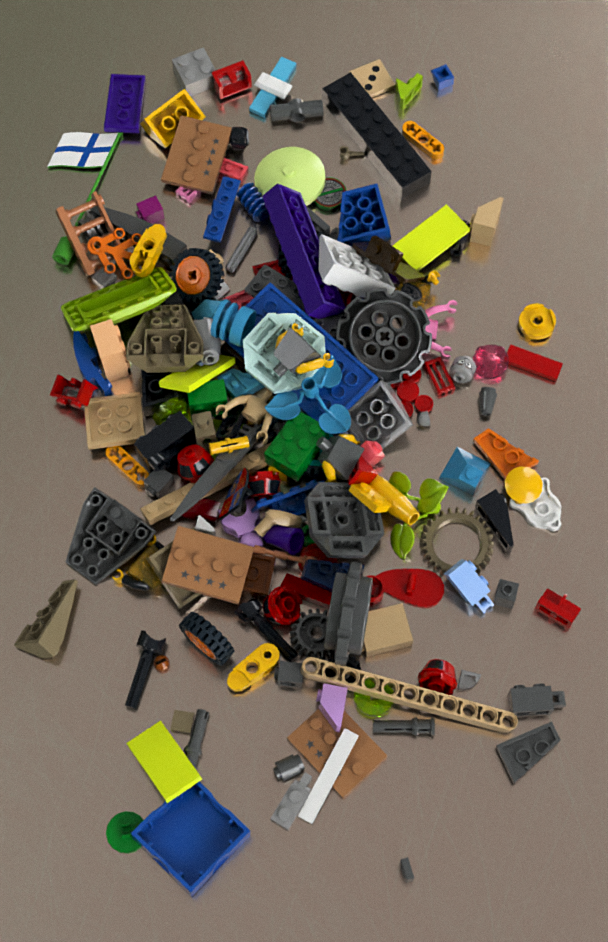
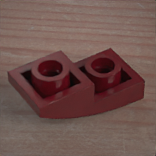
M203 498L181 516L195 520L196 516L200 515L202 518L215 521L220 502Z

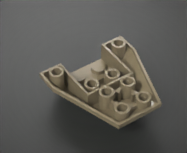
M158 305L144 312L127 343L126 359L147 373L186 372L203 358L204 343L186 305Z

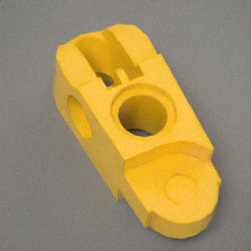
M154 224L149 229L146 228L130 257L132 271L138 277L150 275L160 257L163 244L167 238L166 230L161 224ZM150 246L153 247V248L150 249V250H146V248H148V247H150Z
M264 643L255 649L228 674L227 685L229 689L234 692L243 691L273 671L279 665L280 655L278 648L274 644ZM270 652L272 654L271 658H265L264 656ZM250 666H255L257 668V671L255 673H249L247 672V668Z

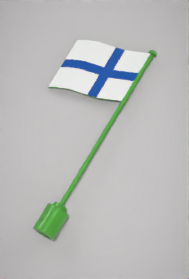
M64 133L47 167H102L86 200L88 202L91 200V194L95 192L123 133ZM85 211L80 213L77 221L82 219ZM67 236L60 238L52 255L53 260L61 265H68L74 254Z

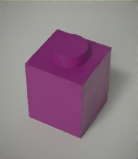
M156 195L136 203L137 211L135 214L137 218L151 224L165 219L163 208Z

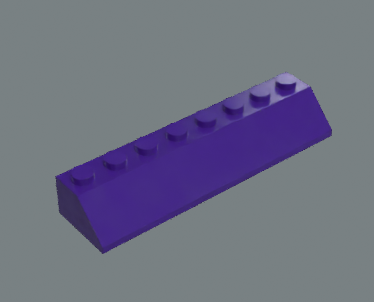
M277 183L262 197L265 202V208L270 215V221L275 228L276 237L280 241L281 250L286 257L287 266L291 270L293 281L299 291L298 295L304 304L306 314L322 319L344 313L343 311L346 307L338 287L325 284L319 273V238L301 193Z

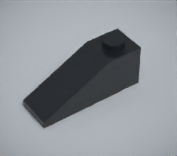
M495 489L478 499L475 508L482 518L486 520L487 525L505 550L510 553L514 543L507 500L502 493L499 494Z

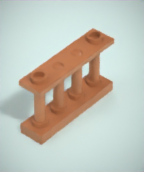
M96 191L91 194L93 199L70 210H65L63 206L55 210L87 278L95 274L94 270L102 262L99 258L95 260L88 259L86 255L88 253L87 243H80L78 236H80V233L103 223L109 233L100 238H104L114 232V227L103 207L105 202L101 194L98 195ZM95 206L97 207L101 215L100 217L78 227L72 226L70 220L73 216ZM113 240L115 246L121 244L120 240ZM95 242L94 247L99 246V243ZM106 254L109 261L114 259L111 254Z

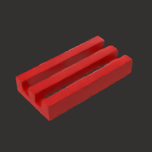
M441 357L424 362L423 367L437 396H441L442 393L446 394L450 390H455L456 387ZM436 362L438 363V365H439V367H440V369H441V371H442V373H443V375H444V377H445V379H446V381H447V383H448V385H449V386H447V387H446V385H445V383H444V381H443V379H442V377H441V375H440V373H439V371H438V369H437V367H436V364H435ZM429 365H431V367H432V369H433V371H434V373H435V375H436V377H437V379H438V381H439V383H440L442 389H440V387H439V385H438V383H437V381H436V379H435V377H434V375H433V373H432V371H431Z

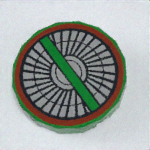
M328 177L326 178L323 191L313 203L325 211L341 208L342 192L346 191V187L340 180Z

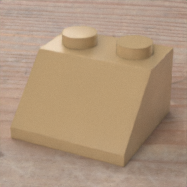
M499 197L478 207L476 214H472L469 232L471 234V242L491 247L504 198Z

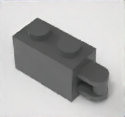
M543 683L534 684L533 687L515 685L513 688H510L508 693L510 712L514 713L517 717L550 715L554 708L566 707L564 691L552 692L551 686H545ZM552 697H557V702H553Z

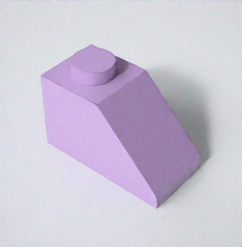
M324 683L322 690L318 689L316 701L320 702L319 710L334 731L340 732L348 688Z

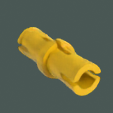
M247 435L234 439L225 438L224 441L209 443L211 455L223 452L232 453L233 450L249 448ZM235 443H236V445L221 447V446H225V445H230V444H235Z

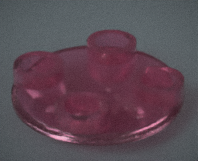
M479 346L473 356V361L476 364L475 373L484 379H495L501 376L509 365L508 354L502 346Z

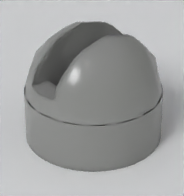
M423 411L417 415L418 425L431 426L428 411Z

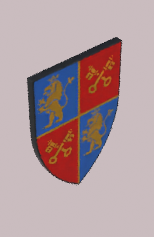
M243 467L233 482L225 498L218 520L221 521L239 508L242 501H245L253 494L252 490L247 487L249 482V470Z

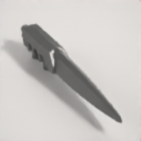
M244 424L242 429L240 428L236 438L247 435L249 448L233 450L232 453H219L216 460L185 496L170 521H175L213 489L231 469L236 467L257 443L256 435L261 429L259 424H254L252 427ZM235 443V444H230V445L221 446V447L236 445V443Z

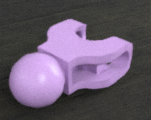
M250 498L245 501L247 509L245 514L238 517L229 514L221 520L224 532L237 538L239 543L251 547L255 545L263 547V540L254 530L260 523V512H251L256 503L254 498Z

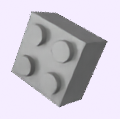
M204 47L172 59L173 72L182 90L185 89L190 97L214 88V79L211 72L216 70Z

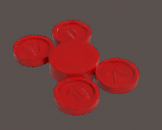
M420 369L412 376L404 373L403 379L405 381L390 384L393 390L397 389V395L409 417L413 415L414 408L411 403L414 402L415 409L420 413L432 410V398L428 395L419 396V387L416 383L421 379Z

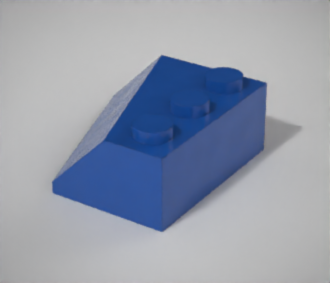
M377 183L342 192L337 241L352 247L353 243L370 241L371 237L375 235L384 241L392 240Z

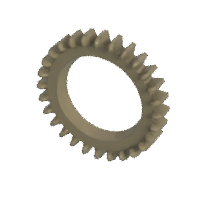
M456 507L455 513L452 512L451 508H448L447 514L441 510L440 517L434 514V521L428 519V525H424L423 530L425 532H421V538L423 539L420 540V545L423 547H421L420 551L425 553L423 555L424 560L430 559L427 566L435 565L433 568L434 572L438 569L441 570L440 576L454 565L443 562L436 555L433 542L438 530L450 523L465 524L476 532L480 541L479 553L472 561L477 568L476 572L480 573L481 567L486 568V561L490 562V555L494 551L491 548L494 547V541L490 540L494 536L493 534H488L491 530L490 527L484 528L487 523L486 520L479 522L480 515L473 518L474 511L467 515L466 508H464L462 513L459 512L458 507Z

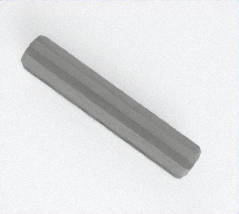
M250 226L225 266L227 271L233 273L258 233L256 228Z

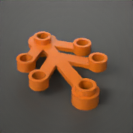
M116 228L113 233L104 238L92 237L87 243V248L91 254L98 255L104 266V272L112 274L116 270V266L109 262L105 254L108 253L113 256L122 278L125 280L132 278L133 271L126 266L123 258L130 260L132 253L125 251V249L137 245L138 242L134 241V236L139 237V240L142 236L139 233H135L130 239L115 247L107 244L115 239L120 240L125 236V231L122 228ZM116 231H121L122 236H117ZM94 243H99L100 248H95ZM108 265L113 268L111 272L107 270ZM129 271L130 277H126L124 272Z

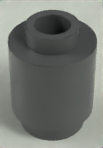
M292 754L275 762L276 767L273 768L277 779L281 778L282 781H286L300 774L305 767L299 754L295 756Z

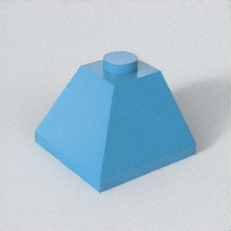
M456 447L439 479L473 496L491 463Z

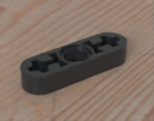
M242 404L233 407L227 412V417L222 420L216 432L218 442L224 441L225 438H236L245 420L241 413L244 410Z
M186 443L156 453L150 458L148 464L156 472L177 465L179 452L189 446V444Z

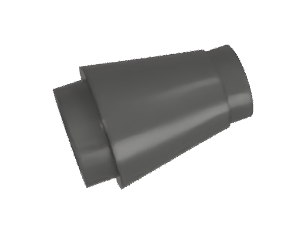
M481 388L479 392L481 415H492L498 395L495 388Z

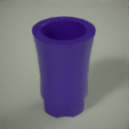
M274 525L264 535L262 540L283 549L291 555H295L303 546L304 532L300 528Z

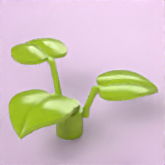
M395 471L389 478V483L408 499L418 501L417 508L422 513L419 515L418 520L427 518L428 514H438L440 512V503L449 488L447 485L435 479H425L419 490L421 498H417L407 494L411 488V483L404 473ZM405 522L403 525L395 524L390 537L395 553L402 559H405L412 549L415 539L412 528L407 526L408 524Z

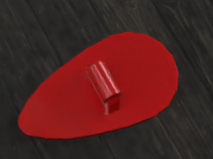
M392 569L376 575L383 581L385 593L417 607H432L442 599L444 594L442 579L430 570Z

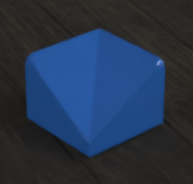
M446 64L431 70L438 90L453 85L454 76Z

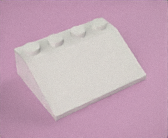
M323 234L320 235L319 273L325 284L329 286L334 285L344 292L349 291L360 298H366L367 291L386 288L389 295L393 293L395 287L389 274L384 272L382 267L372 264L369 261L370 259L357 254L356 250L351 246Z

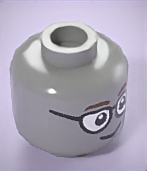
M469 356L456 357L450 367L449 374L457 383H468L474 376L476 364Z

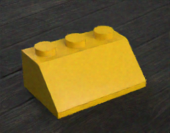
M183 89L147 116L140 125L151 139L167 148L173 142L181 116L203 120L206 116L187 91Z

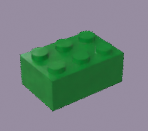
M300 411L299 415L286 422L264 452L265 462L298 482L321 450L316 446L318 439L323 436L328 440L329 433L321 429L318 421Z

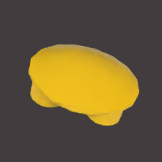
M520 466L514 468L504 480L506 492L516 504L521 505L534 502L542 492L543 483L540 476L529 467Z

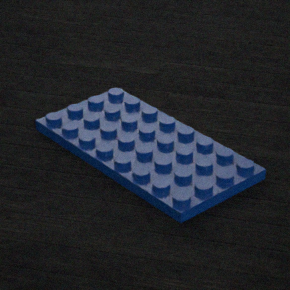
M271 282L246 305V307L257 312L254 327L267 313H296L324 335L326 353L334 356L342 372V379L335 387L326 388L323 386V388H319V396L328 410L334 404L343 405L349 410L379 380L372 371ZM228 336L224 341L244 358V348L230 344ZM303 389L293 390L297 394L298 399L300 397V390ZM304 395L302 402L298 404L303 413L318 422L320 416L325 413L316 397L307 398Z

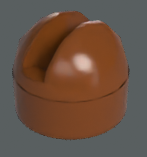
M158 655L155 657L153 665L158 672H164L169 668L170 662L166 656ZM163 659L166 660V661H164V662L159 663L158 665L156 664L157 662H159V661H161V660H163Z

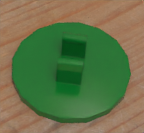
M129 811L118 813L111 818L106 830L107 841L111 847L120 853H131L141 848L132 838L131 833L144 821L143 818Z

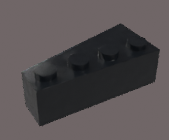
M141 369L142 404L145 417L181 407L178 391L161 388L159 385V380L168 376L171 372L147 373Z

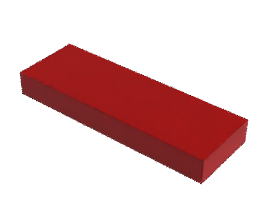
M511 344L503 362L555 382L563 363Z

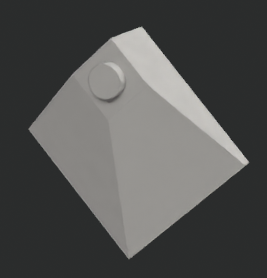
M382 380L369 389L348 410L351 417V426L348 431L354 435L357 441H360L359 446L365 441H375L384 449L413 426L398 395L390 384Z

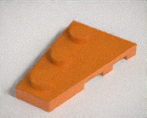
M489 428L473 439L475 445L504 480L514 468L520 466L532 468L539 462L536 458H531L525 454L519 447L517 449L508 443V440Z

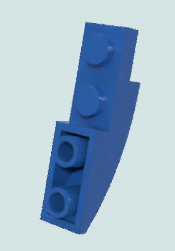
M74 331V351L83 379L97 386L104 397L112 396L111 388L113 387L107 378L104 379L101 374L103 373L98 366V352L94 347L88 345L89 340L84 333L81 334L79 331Z

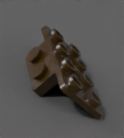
M376 235L372 236L370 241L352 244V248L356 250L357 254L367 257L372 264L379 265L383 268L384 272L394 275L401 283L417 282L425 278L424 274L401 260L404 253Z

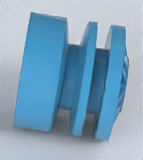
M224 299L214 315L211 325V336L219 337L223 341L229 336L230 344L242 348L243 339L254 328L257 312L246 306L241 307L238 311L237 303H231L230 300Z

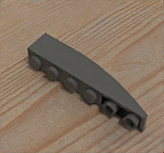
M96 206L87 210V214H92L95 219L101 216ZM104 208L114 230L116 228L124 229L125 236L122 238L123 240L130 239L135 233H139L142 236L146 228L149 229V227L153 226V224L132 215ZM116 231V234L121 237L122 232ZM166 232L167 238L163 244L159 260L169 267L175 265L173 262L174 258H178L177 255L183 253L187 249V245ZM134 236V241L139 242V237ZM150 246V247L146 248V250H150V249H152L153 247Z

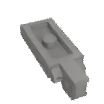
M305 772L300 781L295 779L270 818L271 821L286 830L290 829L311 791V788L308 787L312 780L311 775Z

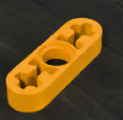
M407 121L403 124L402 135L432 159L437 160L443 157L444 145L414 121ZM421 137H425L428 141L426 143H421L418 141V139Z
M121 446L107 447L106 457L108 461L136 487L144 488V481H138L135 472L137 470V474L141 477L144 476L146 479L149 476L148 471ZM112 451H113V452H117V451H118V455H119V457L121 458L120 461H119V458H117L115 455H113V456L111 455V452H112ZM131 462L133 467L130 470L123 469V464Z

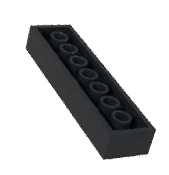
M351 72L322 88V102L401 200L430 183L432 173L430 168Z

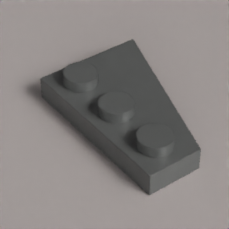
M551 721L496 745V749L513 784L555 747L561 739Z

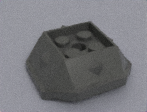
M319 482L304 499L310 537L327 558H364L384 535L381 513H373L349 492L351 486L348 483Z

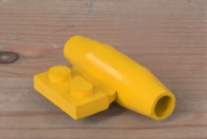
M377 475L369 485L366 483L352 484L349 492L373 513L389 512L408 525L414 524L419 518V512L407 497L380 475Z

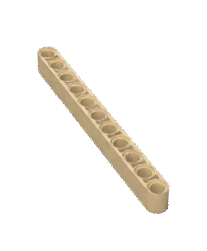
M308 657L301 666V674L307 679L346 687L349 691L500 733H509L518 724L517 716L509 711L351 667L335 665L333 662L319 658ZM312 664L315 666L316 670L314 672H308L305 668V665ZM325 670H333L335 672V677H327L325 674ZM345 675H352L355 682H346ZM364 681H372L374 683V688H367L364 684ZM384 686H391L394 693L387 694ZM405 691H410L413 694L412 700L404 697ZM424 697H430L433 705L425 704ZM444 702H449L452 705L451 711L444 708ZM463 708H470L472 716H466ZM483 713L491 715V722L484 720ZM503 718L510 720L511 727L504 726Z

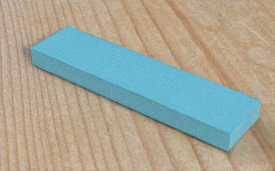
M281 57L270 75L287 83L297 67V63ZM261 89L249 107V112L265 118L270 110V105L274 104L277 96Z

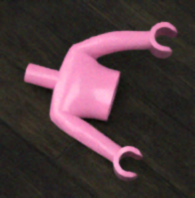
M450 300L448 304L430 307L425 312L428 318L433 314L448 311L452 314L456 312V309H452L449 306L457 305V302ZM429 318L430 324L426 326L425 330L428 333H432V339L436 340L438 320ZM432 341L431 349L440 352L443 359L451 357L444 354V351H451L449 346L442 347Z

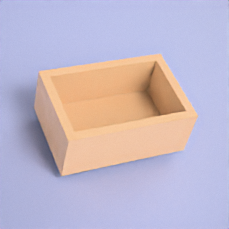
M112 319L91 325V332L106 378L112 382L129 376L128 369L131 367L126 359L127 351L118 325L114 326Z

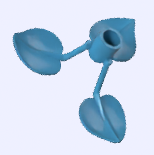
M331 355L330 359L327 360L331 361L334 359V364L331 368L323 366L313 377H307L302 381L301 387L303 390H300L299 399L293 391L278 393L265 406L266 411L277 419L290 420L299 415L301 409L298 404L302 402L304 395L307 398L316 397L325 411L319 418L321 429L329 434L348 431L351 426L349 411L340 404H334L328 410L319 396V388L321 389L323 386L333 388L342 379L341 369L334 356Z

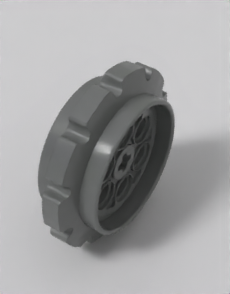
M386 288L367 291L364 300L356 297L346 306L343 311L346 314V319L338 321L336 340L341 341L342 346L380 380L388 384H394L402 381L404 373L412 376L422 367L424 360L421 356L423 353L428 354L430 352L432 333H428L425 330L426 326L430 324L429 318L422 306L417 308L413 306L414 298L399 290H395L392 295H389ZM376 313L383 315L384 320L381 324L374 321ZM394 318L401 320L400 328H395L392 325ZM368 327L371 331L370 336L363 337L361 329ZM380 333H387L388 335L386 336V338L388 340L381 341ZM400 336L405 337L407 340L404 347L399 346L397 343V339ZM368 345L375 347L376 351L372 356L366 353ZM387 349L393 351L394 356L391 360H387L384 357Z
M352 561L347 574L337 572L334 579L324 649L334 651L335 665L346 666L349 654L361 655L373 578L362 576V563Z

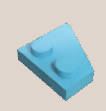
M231 369L217 377L218 380L224 379L225 389L233 399L242 395H252L265 388L263 384L249 373H242L237 369Z

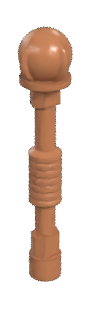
M258 545L254 546L253 553L272 555L282 560L297 561L303 567L308 559L316 560L312 556L304 555V557L289 555L287 552L272 551Z

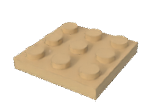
M140 392L91 398L88 407L84 406L89 450L134 444L140 436H145Z

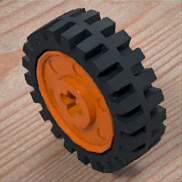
M189 248V250L186 249L183 253H179L177 255L178 258H174L173 262L175 265L170 266L173 272H169V276L172 277L171 280L176 285V291L182 300L190 303H202L205 299L212 300L213 296L218 295L217 290L222 288L220 283L224 282V279H221V276H224V271H221L223 266L219 264L220 260L215 257L214 253L205 249Z
M190 612L179 624V629H181L184 636L202 654H205L208 659H211L217 665L222 666L235 652L231 643L227 641L228 639L198 613Z

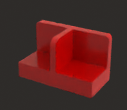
M546 589L535 607L567 628L571 627L581 610L580 607L566 599L567 594H564L562 597L550 589Z

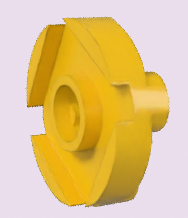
M539 303L526 306L518 319L519 328L527 339L539 340L550 336L556 324L554 312ZM535 318L538 321H542L539 325L533 323Z

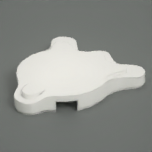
M543 477L541 478L543 483L542 492L534 502L520 505L510 499L509 506L521 512L531 526L555 532L561 527L562 507L558 498L550 490L549 479Z

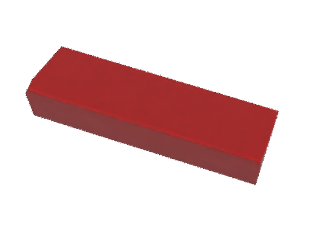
M286 574L281 583L282 587L296 590L302 600L329 609L331 592L306 582L297 576Z

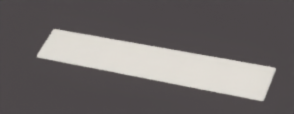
M344 728L298 817L313 824L359 735Z

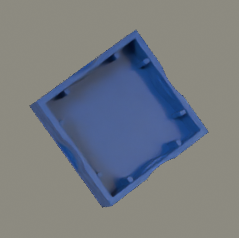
M199 781L169 803L165 801L159 808L151 812L131 835L192 897L250 837V830L230 810L219 804L212 793Z

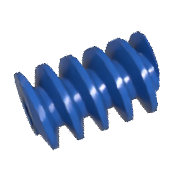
M247 183L239 189L236 197L255 222H262L270 217L268 210L265 208L262 193L258 192L257 187H253L254 183Z

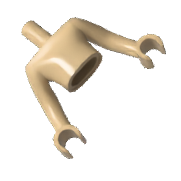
M266 390L261 398L251 394L235 397L225 405H218L216 407V415L220 411H224L222 419H225L227 412L239 404H246L241 412L243 417L256 425L264 418L261 431L257 433L256 439L258 441L260 437H265L263 440V445L268 442L267 431L273 418L266 411L265 406L273 393L270 390Z

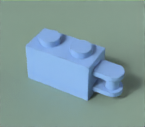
M461 559L446 571L444 575L468 605L473 606L475 604L481 613L485 614L487 608L494 606L493 602L486 595L490 592L487 587L489 583L482 575L478 576L475 572L477 568L470 560ZM484 598L485 600L480 604L478 601Z

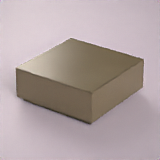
M174 710L171 731L191 734L195 713Z

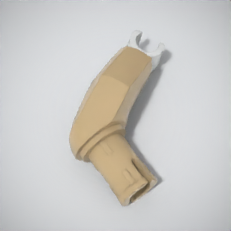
M270 509L265 512V518L254 530L263 538L274 525L302 529L304 527L302 523L307 521V518L303 515L298 516L289 512Z

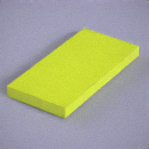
M446 204L392 246L404 253L402 261L420 271L469 233L470 227Z
M220 355L218 362L214 365L203 364V366H198L195 364L186 372H172L159 380V385L161 388L190 393L235 364V357Z
M161 720L126 743L167 803L202 780L197 770Z

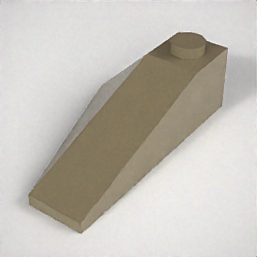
M76 579L63 581L48 599V606L36 613L38 618L31 626L27 624L14 644L15 647L40 658L54 657L58 654L64 640L78 584Z

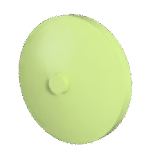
M285 147L271 152L259 163L254 176L255 187L258 188V192L262 193V196L278 183L300 192L306 206L319 197L326 181L325 170L321 160L313 152L300 147Z

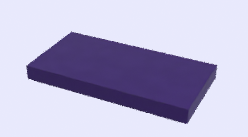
M111 74L104 132L139 133L146 82L145 75Z

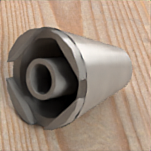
M203 317L201 320L195 319L193 320L204 343L203 358L200 361L205 365H214L219 360L222 340L219 337L211 336L212 318Z

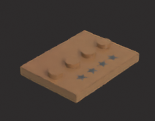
M181 116L161 182L213 195L231 137L232 127Z
M178 526L161 583L239 604L254 547Z
M318 709L287 737V740L320 774L344 728L359 735L332 786L334 791L344 799L387 758V755L345 711L343 712L340 732H335Z

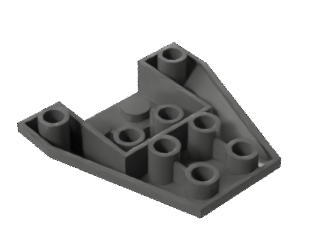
M94 487L83 503L65 562L97 585L143 550L156 533V530L120 502Z

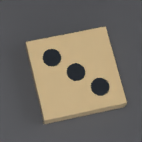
M380 59L349 71L372 98L395 89V83Z

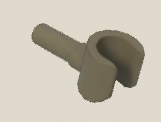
M347 146L340 147V157L343 160L349 159L350 156H364V152L349 151Z

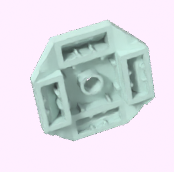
M267 313L243 339L246 372L274 394L302 389V381L307 377H313L320 369L318 368L299 375L288 370L282 377L273 370L280 362L273 354L277 338L292 328L294 323L298 324V330L303 327L304 334L302 337L321 355V359H323V355L326 353L324 335L296 313Z

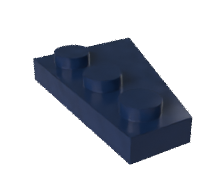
M308 559L305 561L301 579L332 593L336 573L347 574L350 564Z

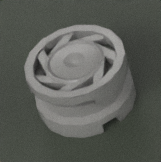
M88 214L84 220H78V226L95 219L94 216ZM100 225L83 232L84 237L88 241L92 237L103 236Z

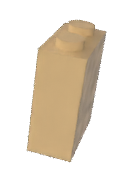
M403 603L368 612L362 652H365L366 657L412 646L413 638Z

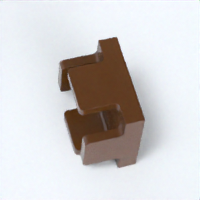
M252 554L241 597H255L259 600L260 595H269L274 578L276 557Z

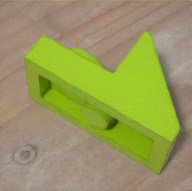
M419 73L413 78L411 77L407 84L396 78L395 91L399 108L402 110L422 87L423 76Z

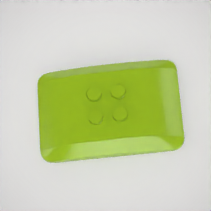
M156 267L147 277L135 275L128 280H122L69 301L61 306V310L72 331H91V325L112 319L113 324H117L147 312L163 303L177 288L162 267Z

